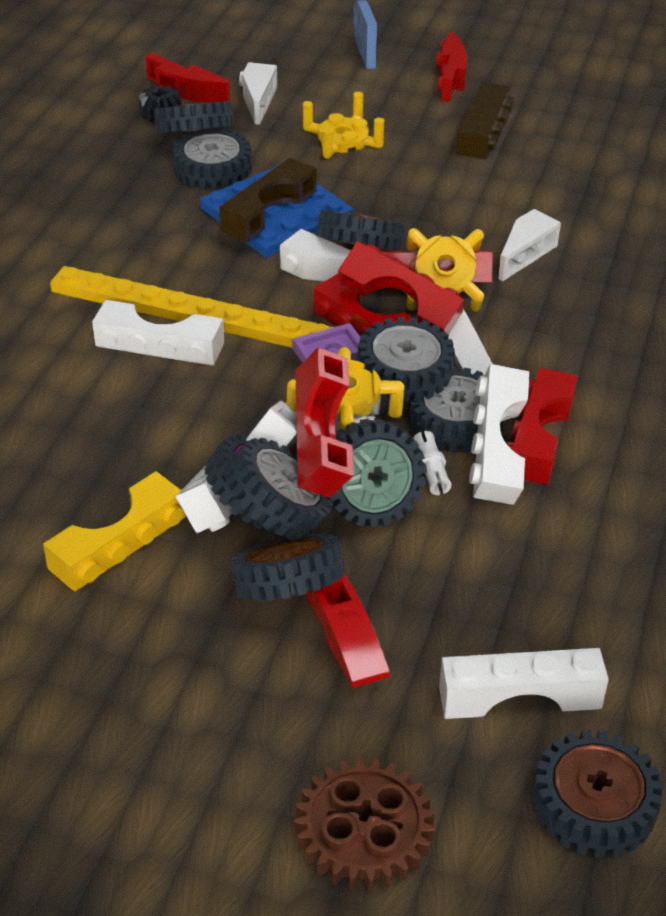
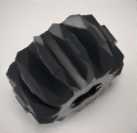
M151 86V89L143 90L138 100L142 118L148 119L151 123L155 122L154 109L182 105L178 90L172 89L171 86Z

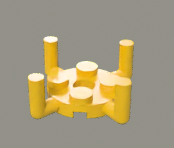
M362 92L353 93V115L351 118L344 117L340 113H333L329 115L328 120L321 124L313 123V103L310 101L303 102V129L306 132L317 134V140L321 141L322 156L325 159L331 158L335 152L348 153V148L356 147L357 151L365 146L378 149L383 147L384 119H374V136H369L367 121L363 119Z
M416 228L410 229L407 235V249L414 251L417 247L420 248L416 257L415 272L428 275L434 280L435 284L444 289L448 287L458 293L464 291L471 297L469 308L475 312L480 310L484 293L472 280L476 271L474 251H478L481 247L484 237L483 231L476 229L463 240L452 235L451 237H441L439 235L427 239ZM441 259H449L453 262L454 268L451 271L445 272L439 269L437 263ZM407 294V309L411 311L416 310V303Z
M347 347L340 348L337 354L348 358L349 386L352 387L348 388L338 408L337 414L340 415V429L346 430L347 425L354 422V415L356 414L360 416L371 414L379 400L380 394H390L388 414L393 418L400 417L403 409L404 384L401 381L380 380L378 373L374 370L372 374L364 369L365 364L351 360V351ZM292 379L287 383L286 405L294 412H296V380Z

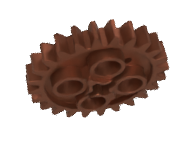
M358 757L355 768H349L347 763L341 760L339 772L336 773L327 766L324 768V780L313 776L311 778V789H302L301 803H296V819H294L295 834H298V849H305V862L307 864L318 861L317 874L319 876L329 870L333 871L332 884L334 885L339 883L343 877L349 878L350 890L355 889L359 880H365L367 889L373 891L374 880L381 879L382 883L387 888H390L391 875L395 874L403 881L407 880V866L419 870L421 856L428 857L430 842L434 840L435 811L430 810V796H421V782L409 785V771L396 776L394 763H391L385 770L379 769V759L377 758L373 760L370 767H365L361 757ZM342 799H351L354 801L344 802L342 801ZM384 806H393V807H395V809H386V808H383V807H384ZM336 835H343L347 838L335 839L332 837ZM376 843H387V844H389L390 846L380 847V846H377V845H375V844H376Z

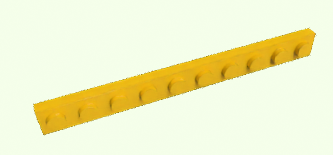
M63 266L50 282L51 291L54 293L102 304L105 300L135 304L136 312L179 322L187 319L192 314L223 318L224 332L291 348H293L292 339L334 328L325 324H317L237 304L216 301L211 298H203L127 279L106 276L101 273L84 271L74 267Z

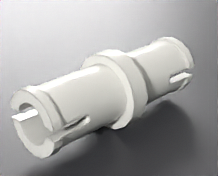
M424 431L427 442L423 441L421 432H419L413 439L418 443V448L425 457L422 459V462L427 467V473L424 474L426 475L429 489L432 494L440 495L437 485L440 483L445 494L452 486L445 470V457L443 453L438 451L432 432Z

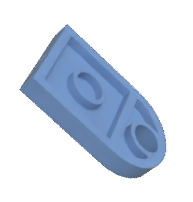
M366 0L355 1L353 9L355 41L366 69L376 68L377 22Z

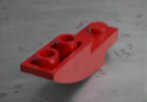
M448 32L446 40H442L440 52L438 51L436 66L440 67L438 91H442L441 101L451 102L454 90L464 91L466 85L467 53L462 41L454 32Z
M155 53L145 56L147 78L156 82L157 87L160 85L162 87L171 86L172 89L178 90L180 98L200 103L231 101L229 80L196 65L185 68Z
M346 574L328 587L321 586V589L315 592L306 591L304 595L325 629L326 643L352 688L390 677L389 668L375 631Z

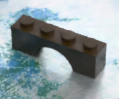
M291 157L219 206L220 230L242 241L249 242L265 230L266 208L280 203L301 204L317 192V168Z

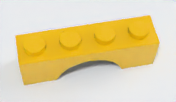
M155 471L129 488L131 509L119 522L98 529H87L71 525L43 543L47 568L74 592L87 583L93 582L99 575L114 565L121 563L127 556L142 546L149 544L154 538L170 527L177 525L186 517L185 512L175 497L181 489Z

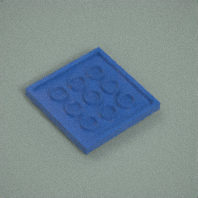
M274 168L259 172L250 178L235 182L233 185L213 191L211 194L199 198L200 208L220 223L219 206ZM317 183V192L301 204L280 203L266 208L265 230L245 243L267 258L280 252V244L300 229L317 235L321 209L341 213H354V208Z

